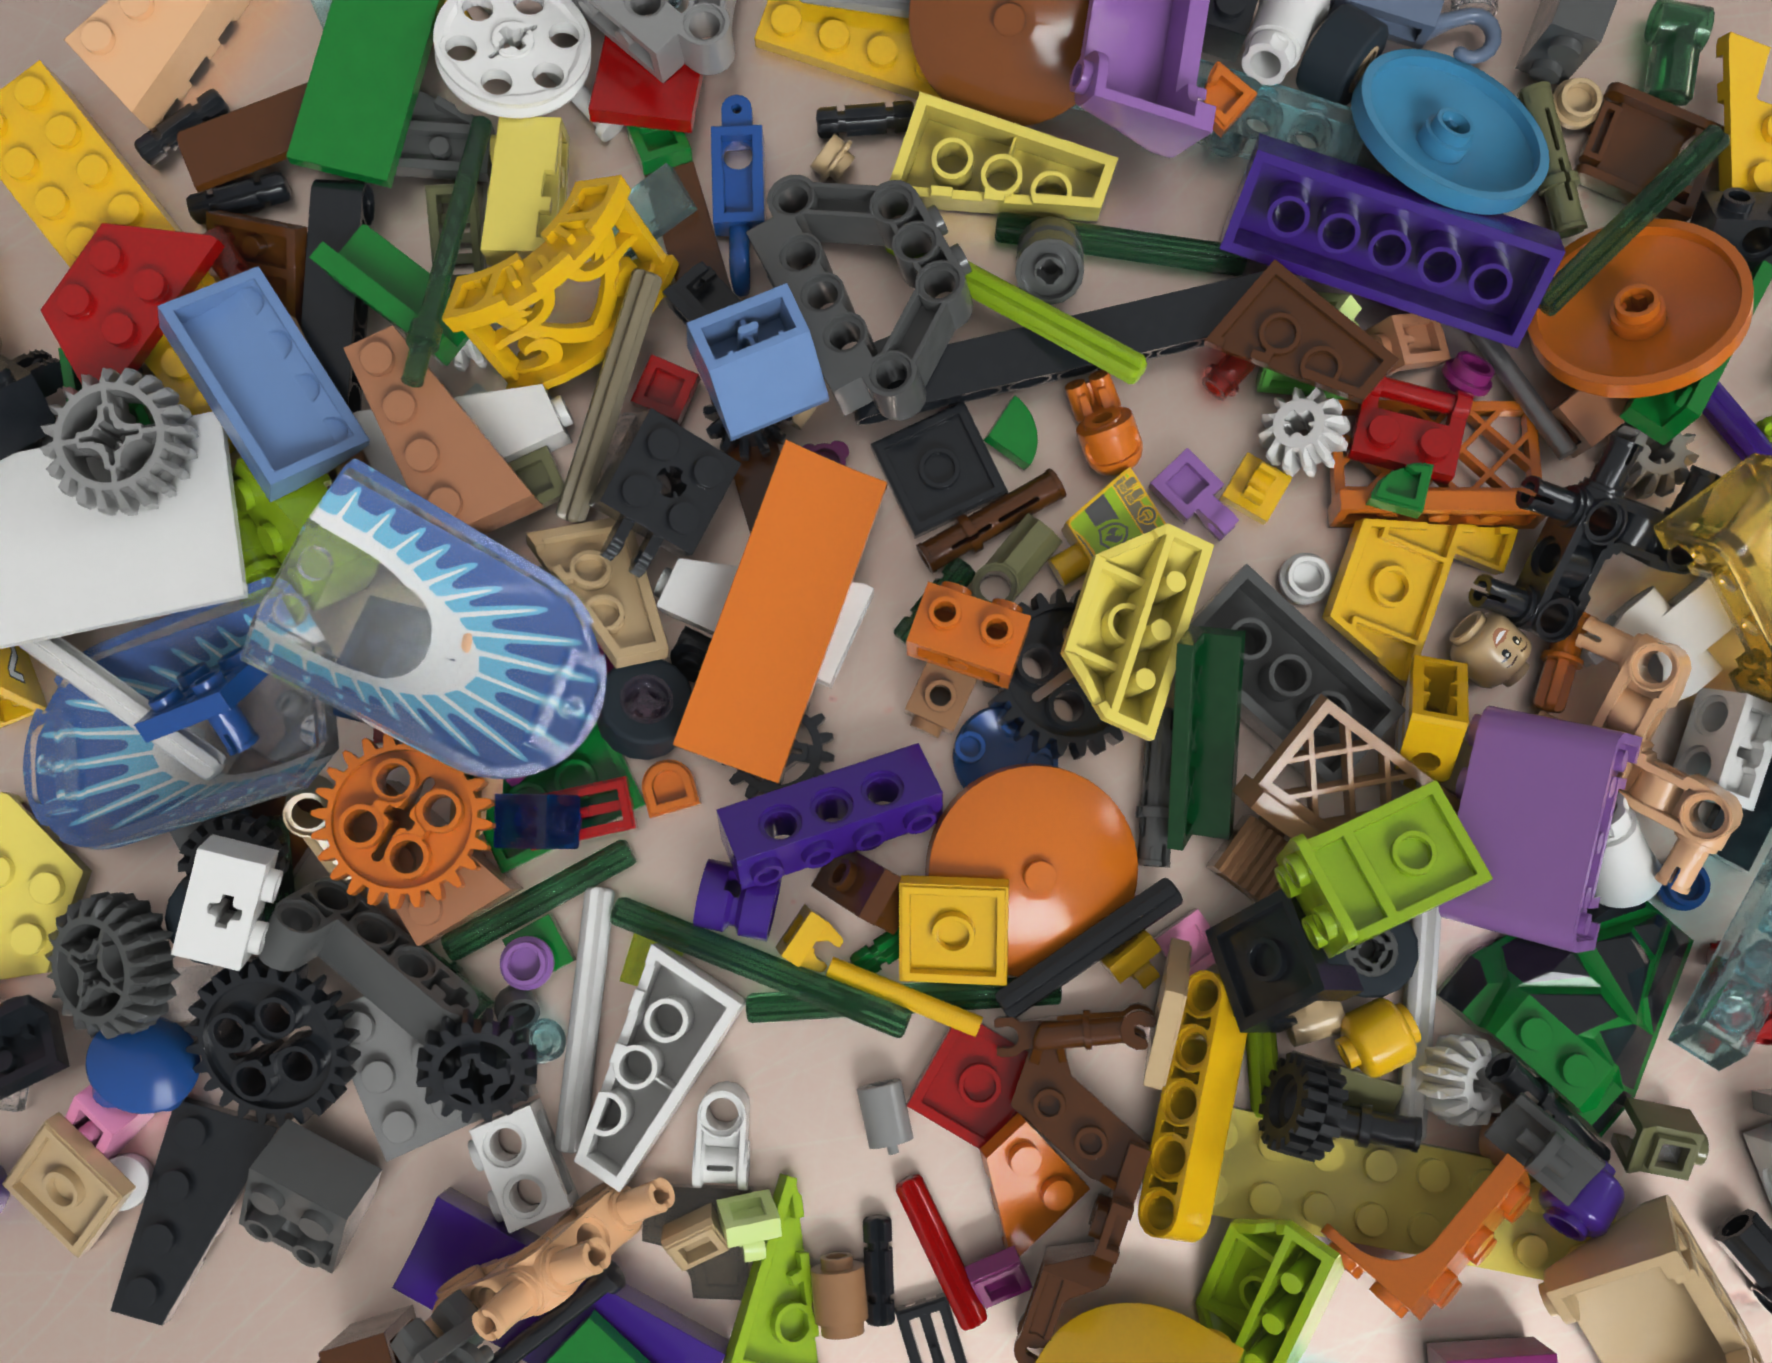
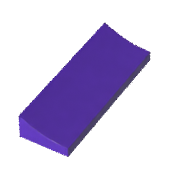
M449 1187L437 1196L423 1229L392 1288L433 1310L435 1302L438 1300L435 1294L436 1291L449 1279L473 1265H482L496 1258L498 1260L529 1246L541 1236L524 1227L509 1233L505 1222H498L490 1208ZM591 1277L586 1278L579 1286H581ZM626 1284L616 1294L607 1293L522 1360L527 1363H543L594 1309L651 1363H721L726 1355L729 1339ZM542 1315L531 1316L518 1321L501 1338L489 1342L500 1348L503 1347Z

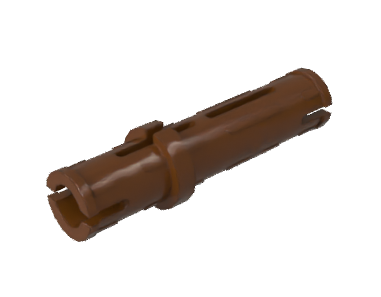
M1049 468L1043 474L1003 495L967 517L964 513L954 518V525L923 543L916 544V549L927 569L933 574L941 567L969 551L976 554L983 550V543L1020 523L1027 513L1033 515L1059 499H1064L1066 497L1064 486L1057 474Z

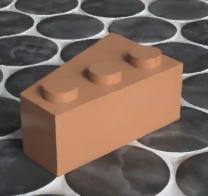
M386 779V789L391 796L400 795L407 789L400 781ZM419 797L417 798L415 804H417V803L419 802V800H420ZM412 808L408 812L400 809L396 811L394 818L399 821L397 830L399 828L410 830L414 826L415 821L409 817ZM431 809L430 817L437 827L449 824ZM371 812L361 814L353 825L354 835L360 842L370 840L377 830V821ZM393 835L374 853L375 861L378 862L384 857V852ZM417 843L405 845L399 853L398 862L404 872L412 873L416 871L423 862V852ZM474 850L471 856L478 862L481 869L475 871L463 867L459 871L464 879L465 887L457 888L447 881L444 883L446 899L443 901H437L429 891H425V904L422 908H414L409 895L406 894L401 909H396L416 946H422L438 941L524 888L512 878L501 873L500 869L491 863L481 851Z

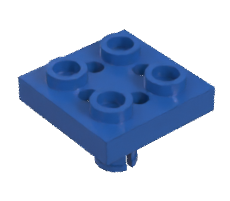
M244 646L238 647L222 656L215 666L209 668L206 662H201L179 674L176 679L180 685L171 687L153 697L148 702L151 710L134 726L144 741L148 743L208 720L226 747L229 756L235 755L237 752L241 753L254 745L260 739V736L255 732L238 706V703L268 674L241 661L240 658Z

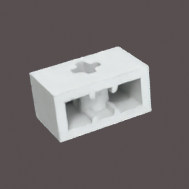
M215 834L208 837L197 848L171 955L236 971L242 969L252 954L260 955L264 948L265 935L269 927L268 922L261 921L266 902L273 903L275 901L283 876L282 870L275 869L279 850ZM226 895L234 897L233 907L239 909L238 911L229 910L230 900L224 898Z

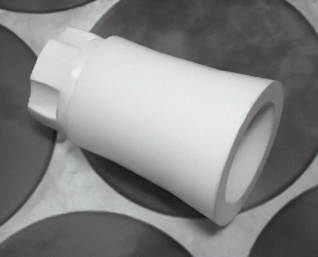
M1259 0L1258 10L1245 40V51L1241 59L1245 74L1256 79L1261 85L1272 86L1281 83L1286 73L1297 65L1311 36L1327 17L1330 10V0Z
M1618 792L1595 896L1601 897L1599 903L1613 908H1628L1648 901L1659 891L1662 884L1654 877L1660 871L1662 865L1649 848L1640 829L1635 812L1629 807L1626 798Z

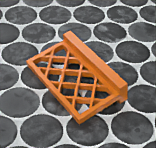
M1338 400L1343 408L1342 416H1356L1359 403L1351 400ZM1379 400L1378 408L1440 424L1447 418V414L1393 400ZM1473 401L1466 422L1476 431L1461 445L1458 459L1479 476L1480 479L1472 487H1458L1452 481L1449 484L1430 480L1429 486L1434 482L1439 487L1428 488L1423 513L1418 519L1366 505L1367 499L1378 481L1393 470L1361 462L1377 478L1367 487L1345 486L1344 467L1352 459H1348L1346 456L1343 458V452H1332L1331 455L1335 460L1334 468H1330L1332 502L1327 508L1328 525L1331 528H1353L1355 521L1367 518L1427 522V524H1470L1478 527L1504 526L1515 529H1535L1547 516L1530 510L1520 509L1516 505L1515 498L1517 491L1536 496L1537 493L1527 488H1510L1494 473L1510 459L1526 473V477L1533 475L1542 479L1538 430L1516 401ZM1429 416H1438V417H1437L1435 420H1432ZM1481 417H1489V418L1485 421V420L1482 419ZM1498 417H1521L1522 437L1514 445L1490 426ZM1344 434L1342 436L1346 439L1348 443V451L1351 437H1349L1347 434ZM1480 435L1484 436L1504 454L1490 469L1467 450ZM1522 445L1524 454L1518 450ZM1484 483H1487L1490 487H1481V486H1482Z

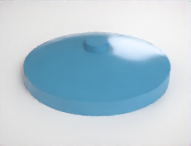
M1423 49L1394 50L1384 53L1373 60L1355 86L1352 94L1351 110L1356 129L1366 147L1377 161L1395 178L1431 201L1466 213L1479 215L1503 214L1524 205L1547 176L1550 160L1549 150L1543 132L1532 114L1505 86L1471 64L1462 63L1454 57L1435 51Z

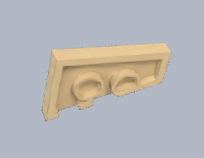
M612 518L526 533V544L558 589L582 613L596 642L616 669L668 658L669 646L647 572L645 571L640 578L629 572L631 559L639 549L633 530L630 531L621 552L611 561L600 556V551L616 522Z

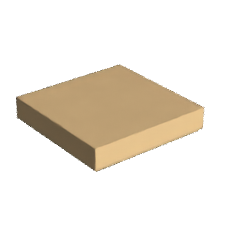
M1171 937L1154 1010L1156 1025L1150 1027L1143 1086L1162 1090L1163 1086L1166 1087L1188 994L1192 952L1190 941Z
M60 1112L43 1123L2 1183L77 1258L92 1248L136 1188Z

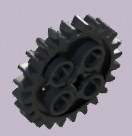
M1057 589L1051 595L1049 603L1042 593L1036 594L1031 599V608L1023 602L1019 603L1018 605L1023 609L1022 613L1030 615L1031 620L1009 688L1005 689L982 681L983 686L998 689V694L988 702V706H1004L1007 711L1001 717L998 724L1003 726L1014 721L1018 725L1013 738L1016 742L1028 734L1033 736L1032 752L1037 753L1049 743L1051 745L1052 759H1058L1063 756L1067 746L1073 759L1078 760L1085 756L1087 746L1096 756L1106 750L1105 740L1112 746L1124 740L1120 728L1106 723L1099 718L1075 677L1066 681L1041 701L1035 702L1032 699V694L1047 684L1063 670L1069 668L1060 654L1064 643L1062 631L1063 628H1069L1081 590H1078L1069 602H1067L1063 590ZM1023 657L1033 658L1039 663L1042 670L1041 678L1035 679L1025 673L1022 667ZM1055 699L1064 700L1071 706L1073 711L1072 721L1067 722L1057 716L1054 710Z
M257 957L251 963L247 961L240 971L224 968L211 977L210 982L198 990L197 993L200 999L188 1009L196 1018L185 1026L184 1031L198 1038L186 1047V1052L201 1055L202 1061L192 1069L195 1073H209L211 1079L203 1088L206 1092L216 1088H220L224 1092L219 1103L221 1107L228 1105L232 1100L239 1103L238 1118L240 1119L244 1118L251 1110L256 1111L258 1125L263 1126L273 1116H275L280 1128L287 1119L292 1120L295 1118L300 1125L304 1124L314 1113L320 1116L346 1092L347 1088L345 1085L357 1073L351 1065L361 1056V1051L349 1045L360 1035V1030L347 1028L344 1025V1022L354 1014L353 1009H337L335 1003L341 998L343 993L339 990L326 994L322 990L327 980L325 974L319 976L313 982L307 978V963L293 972L279 971L270 968ZM281 1005L287 1009L289 1014L283 1010ZM304 1026H310L312 1028L311 1030L296 1032L286 1042H284L283 1039H280L289 1035L295 1029ZM260 1040L263 1043V1045L256 1048L253 1052L242 1056L235 1055V1053L250 1050Z

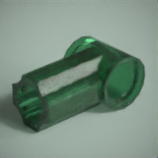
M1657 0L1648 16L1644 31V42L1646 45L1651 46L1644 88L1645 93L1676 106H1686L1693 99L1700 52L1705 47L1713 28L1715 15L1713 7L1676 0Z

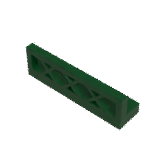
M1191 625L1177 643L1167 849L1183 851L1192 835L1229 840L1233 833L1235 793L1232 790L1236 786L1245 647V631Z

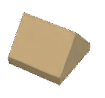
M712 1202L666 1223L662 1227V1247L682 1271H686L730 1249L727 1247L718 1215Z

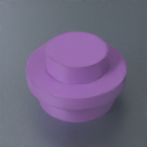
M523 936L512 940L504 948L500 957V970L503 978L509 985L519 990H533L542 986L551 977L555 966L554 954L550 946L542 939L534 936Z

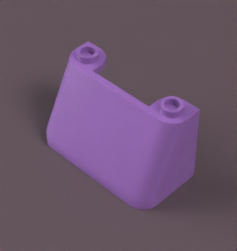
M1090 0L1081 56L1075 64L1070 78L1069 87L1070 91L1075 93V103L1147 151L1166 158L1177 156L1211 134L1216 106L1204 103L1207 89L1196 86L1210 0Z

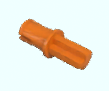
M1584 612L1571 635L1562 641L1550 642L1548 650L1542 651L1540 659L1544 662L1533 699L1534 706L1549 713H1562L1565 710L1576 670H1581L1584 666V661L1580 658L1582 649L1575 646V642L1579 633L1585 634L1588 632L1582 629V627L1591 616L1590 614Z

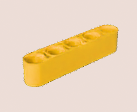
M1208 970L1197 971L1189 977L1187 1000L1166 1087L1163 1086L1151 1142L1152 1152L1146 1167L1138 1205L1139 1223L1146 1234L1154 1238L1192 1243L1202 1239L1210 1225L1248 1033H1240L1220 974Z

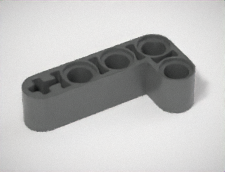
M330 877L317 879L281 899L275 905L267 921L269 927L265 935L264 948L261 954L257 955L270 968L279 971H292L318 956L423 1046L428 1030L440 1032L443 1017L448 1016L455 1023L462 1021L463 1009L469 1008L473 1015L477 1010L479 999L471 986L423 946H416L408 933L376 906L367 904V899L360 893L356 896L347 894L349 884L343 880L336 881Z

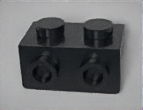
M31 995L13 997L0 1004V1100L70 1067L58 1010Z

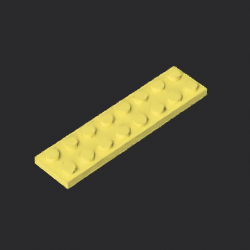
M1233 1106L1212 1215L1229 1219L1292 1220L1312 1235L1325 1237L1320 1231L1328 1223L1349 1242L1417 1255L1427 1249L1438 1238L1496 1166L1492 1164L1489 1158L1483 1157L1481 1154L1421 1143L1418 1152L1414 1153L1410 1150L1369 1143L1367 1148L1355 1146L1354 1140L1332 1137L1334 1143L1332 1151L1330 1153L1324 1151L1325 1158L1320 1161L1310 1162L1268 1149L1267 1144H1264L1261 1139L1264 1132L1260 1131L1258 1122L1262 1118H1257L1251 1109ZM1528 1173L1531 1184L1528 1195L1532 1197L1531 1203L1513 1224L1504 1219L1497 1227L1493 1236L1497 1240V1244L1480 1265L1475 1266L1471 1261L1467 1265L1544 1280L1545 1269L1592 1237H1586L1584 1241H1577L1552 1228L1543 1218L1545 1211L1539 1203L1538 1195L1543 1185Z

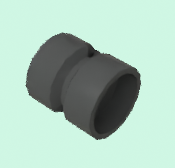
M1052 216L1036 219L1025 227L1018 240L1015 269L1018 286L1020 289L1050 305L1066 301L1076 293L1082 284L1084 247L1081 235L1073 224L1063 218Z

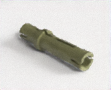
M1541 81L1522 88L1517 93V97L1538 123L1548 146L1549 169L1546 178L1537 191L1539 197L1545 198L1553 231L1559 232L1561 239L1583 232L1584 229L1588 228V225L1585 221L1578 196L1577 187L1581 183L1577 171L1572 170L1568 158L1563 132L1553 100L1552 87L1550 82Z

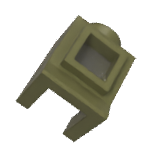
M1626 1098L1624 1108L1636 1128L1635 1136L1631 1139L1630 1136L1613 1133L1610 1141L1625 1172L1630 1174L1641 1171L1688 1181L1694 1165H1703L1709 1152L1708 1138L1692 1111L1655 1102Z

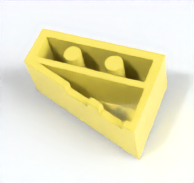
M499 117L497 134H492L490 138L492 169L487 191V205L480 248L488 266H493L515 253H518L524 259L545 242L540 233L552 222L567 200L570 137L561 117L521 119Z

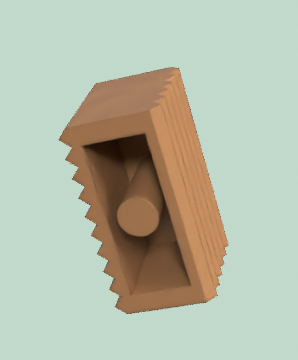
M1252 815L1242 816L1233 827L1230 839H1225L1206 867L1256 903L1281 889L1275 876L1274 868L1279 866L1275 858L1288 843L1284 839L1286 834L1261 816L1258 818Z

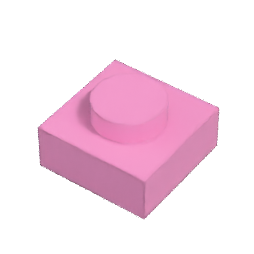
M1194 908L1153 938L1162 949L1161 952L1166 959L1171 937L1190 941L1192 952L1189 977L1195 972L1206 970L1216 963L1205 933L1211 926L1199 909Z

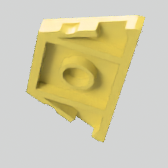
M9 792L0 793V980L52 972V963L45 957V954L53 950L48 934L58 930L56 917L66 914L68 905L74 904L83 898L92 870L75 853H71L63 847L61 838L47 824H40L22 805L25 801L19 795Z

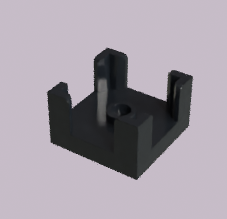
M1282 889L1205 931L1240 1033H1280L1298 1024L1296 1017L1289 1016L1290 1014L1316 1001L1341 1002L1364 991L1354 966L1328 964L1323 948L1317 950L1311 944L1301 922V919L1306 917L1296 897L1288 898Z

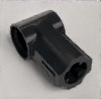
M1747 1209L1727 1218L1718 1227L1719 1231L1714 1239L1754 1284L1751 1286L1752 1293L1765 1309L1772 1314V1229L1757 1212Z

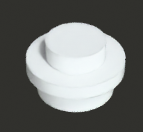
M1299 553L1290 557L1282 565L1279 571L1278 582L1282 593L1287 599L1299 605H1310L1320 601L1327 595L1332 584V574L1328 564L1321 557L1312 553Z

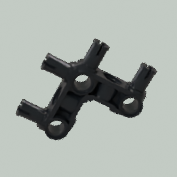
M1610 434L1609 441L1590 477H1584L1583 481H1579L1578 485L1574 484L1563 488L1533 475L1526 477L1522 481L1521 486L1533 490L1537 494L1532 496L1517 491L1516 505L1520 509L1530 510L1548 518L1516 584L1512 585L1486 574L1479 575L1473 583L1486 588L1485 591L1488 593L1471 588L1468 596L1469 603L1473 607L1505 615L1517 628L1531 632L1546 642L1555 643L1562 641L1571 635L1576 628L1578 620L1591 599L1588 593L1604 561L1611 559L1613 554L1618 555L1622 551V553L1649 567L1665 572L1685 575L1698 569L1706 560L1709 552V540L1705 534L1707 523L1703 520L1710 509L1717 491L1726 478L1692 465L1691 471L1671 508L1666 507L1662 511L1625 497L1626 493L1622 492L1644 446Z

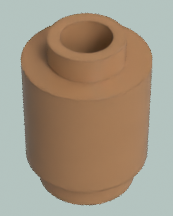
M833 1252L822 1255L820 1257V1264L810 1269L815 1324L821 1326V1335L825 1339L842 1340L857 1337L865 1332L864 1321L869 1318L864 1263L853 1260L852 1253Z

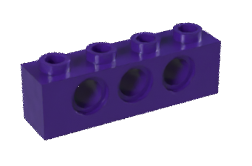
M919 743L717 809L716 811L721 840L740 888L743 890L755 885H770L784 875L805 868L823 867L834 858L858 850L869 851L875 849L884 841L908 833L919 834L925 832L934 824H937L940 816L943 814V792ZM882 801L890 802L889 804L885 805L876 804L877 802ZM830 818H838V819H841V820H838V821H835V822L825 821V820L830 819ZM779 835H789V836H790V837L785 838V839H775V838H774V837L779 836Z

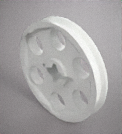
M447 0L437 15L433 30L435 60L443 81L459 99L469 106L498 117L531 118L561 108L571 101L582 89L588 78L591 66L590 30L583 14L572 0H532L543 7L540 12L532 15L523 14L515 8L518 3L525 0ZM473 6H481L490 10L492 15L483 21H475L466 17L464 12ZM568 33L577 38L578 42L572 47L561 48L553 44L550 39L555 34ZM508 43L510 47L505 49L504 44ZM519 45H522V49L518 50L516 48ZM455 46H467L476 52L475 56L465 61L452 59L447 53ZM550 72L561 77L563 82L554 88H546L537 84L534 79L541 73ZM501 79L508 82L511 88L504 94L495 95L485 91L482 86L489 80Z

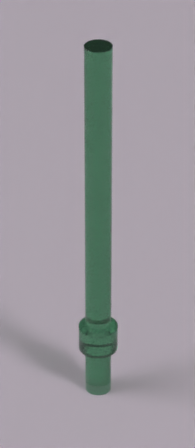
M484 116L472 118L419 315L411 320L406 337L409 351L401 381L410 387L419 388L423 386L431 354L439 350L443 335V327L440 325V320L492 130V122Z

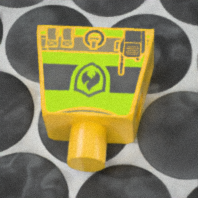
M1131 467L1123 471L1065 522L1061 530L1070 547L1048 559V564L1053 574L1062 586H1066L1087 573L1094 555L1166 524Z

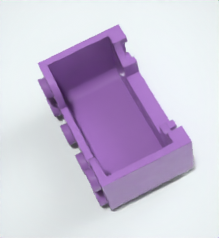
M1487 706L1482 715L1475 714L1470 722L1467 736L1468 745L1473 746L1469 766L1462 768L1456 784V797L1461 799L1457 816L1493 879L1440 905V916L1573 953L1595 950L1601 923L1592 921V915L1587 913V908L1599 907L1601 897L1595 896L1600 870L1618 790H1625L1627 779L1616 776L1618 771L1624 772L1627 762L1637 764L1643 737L1495 706Z

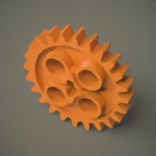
M385 733L383 736V747L378 748L368 738L362 739L364 755L359 757L347 750L342 752L348 768L343 772L328 767L326 771L336 784L333 789L323 787L317 788L315 791L318 795L328 800L327 808L311 810L310 813L313 817L325 820L326 826L312 833L311 838L328 841L329 847L317 856L318 860L324 862L337 860L339 864L334 868L329 877L332 880L339 881L351 876L352 879L346 892L349 895L356 896L368 887L367 904L378 905L386 893H388L390 909H401L406 894L409 895L414 908L424 907L425 891H429L437 901L445 900L446 891L444 883L448 881L457 888H463L466 885L459 871L463 867L475 871L481 869L478 862L471 856L474 850H491V846L481 840L479 835L480 831L496 828L495 823L481 818V812L495 806V801L488 798H478L477 795L479 791L489 784L488 780L483 777L469 779L468 776L470 774L452 768L405 743L399 744L397 739ZM405 767L410 775V784L402 794L391 796L386 789V778L393 769ZM433 778L435 784L432 789L415 804L421 794L425 781ZM450 797L456 806L455 817L448 825L437 827L430 817L431 808L438 799ZM412 808L409 817L415 821L414 826L410 830L404 828L397 830L399 821L394 818L396 811L400 809L408 812ZM371 812L376 818L377 830L370 840L360 842L354 835L353 825L361 814ZM393 835L384 852V857L378 862L375 861L374 853ZM417 843L423 852V862L416 871L406 873L399 865V853L405 845Z

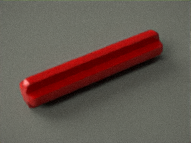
M919 1174L911 1175L896 1184V1193L961 1329L964 1331L974 1329L987 1320L986 1310L970 1284L965 1266L922 1176Z

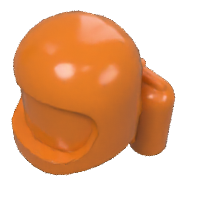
M1098 370L1088 377L1089 381L1087 382L1084 379H1076L1065 385V391L1075 420L1079 423L1076 433L1087 463L1094 471L1101 475L1117 476L1130 467L1132 469L1138 464L1142 456L1143 442L1132 411L1127 407H1121V401L1110 373Z

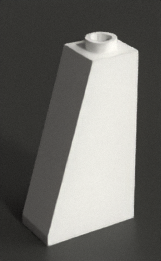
M543 384L454 397L508 463L544 446H547L552 452L572 443L566 429L567 426L574 424L571 414L562 396L559 395L552 398ZM372 409L353 413L370 440L369 445L363 450L379 486L416 506Z
M678 558L673 569L668 567L664 569L656 584L654 596L659 598L656 606L662 613L713 635L738 566ZM852 582L817 678V683L832 688L873 599V587L864 583Z

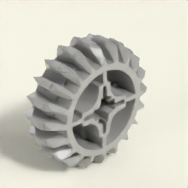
M102 368L99 381L90 374H81L82 390L77 391L72 387H62L64 395L68 399L64 406L59 404L48 405L51 412L58 417L55 424L49 423L41 426L45 434L53 437L52 442L40 447L44 456L54 459L46 470L51 477L61 480L58 488H60L63 494L70 497L76 496L77 504L89 510L97 507L99 512L113 516L120 509L122 513L133 516L138 515L140 503L150 510L159 509L157 493L161 492L168 497L177 496L175 487L171 484L175 477L181 480L191 479L189 472L181 467L183 460L190 461L198 458L195 450L185 446V443L199 437L196 429L185 424L193 416L190 409L182 404H178L181 399L179 394L170 387L163 388L162 381L151 374H146L142 378V374L135 369L125 368L120 375L112 368ZM129 403L146 405L153 416L155 426L146 427L141 423H136V417L129 412ZM124 434L128 435L125 436V440L123 442L120 437ZM116 443H118L120 448H118L117 450L112 449L115 448ZM150 456L147 463L143 466L145 460ZM94 457L103 461L104 469L111 473V482H99L91 473L86 458Z

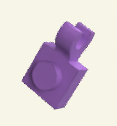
M1188 448L1149 484L1148 488L1184 524L1196 514L1205 528L1218 541H1221L1239 521L1235 514L1215 497L1222 489L1224 483Z

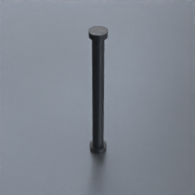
M611 1260L608 1268L603 1269L602 1273L592 1276L579 1286L568 1299L546 1312L496 1351L493 1360L489 1363L520 1362L604 1295L619 1292L626 1285V1279L620 1267Z

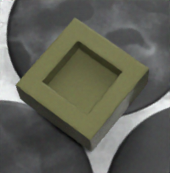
M547 446L509 462L510 466L543 504L544 508L559 502L565 482Z

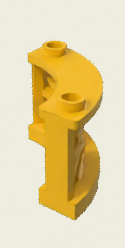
M622 175L575 181L572 191L559 213L540 233L545 242L524 259L518 253H515L489 268L456 277L442 320L453 333L463 331L505 379L507 382L506 389L543 384L548 391L554 386L581 375L603 361L634 269H643L662 278V284L653 312L662 298H664L662 292L671 284L679 262L674 255L665 254L628 200L631 188ZM614 225H615V227L617 228V230L619 231V232L615 235V237H614V233H613V230H612V228L614 227ZM631 248L638 259L632 260L629 256L623 255ZM600 277L597 302L589 319L583 322L567 324L545 322L555 305L554 289L568 278L577 282H587ZM496 322L503 327L494 330L490 324ZM518 340L517 346L520 351L516 356L508 345Z

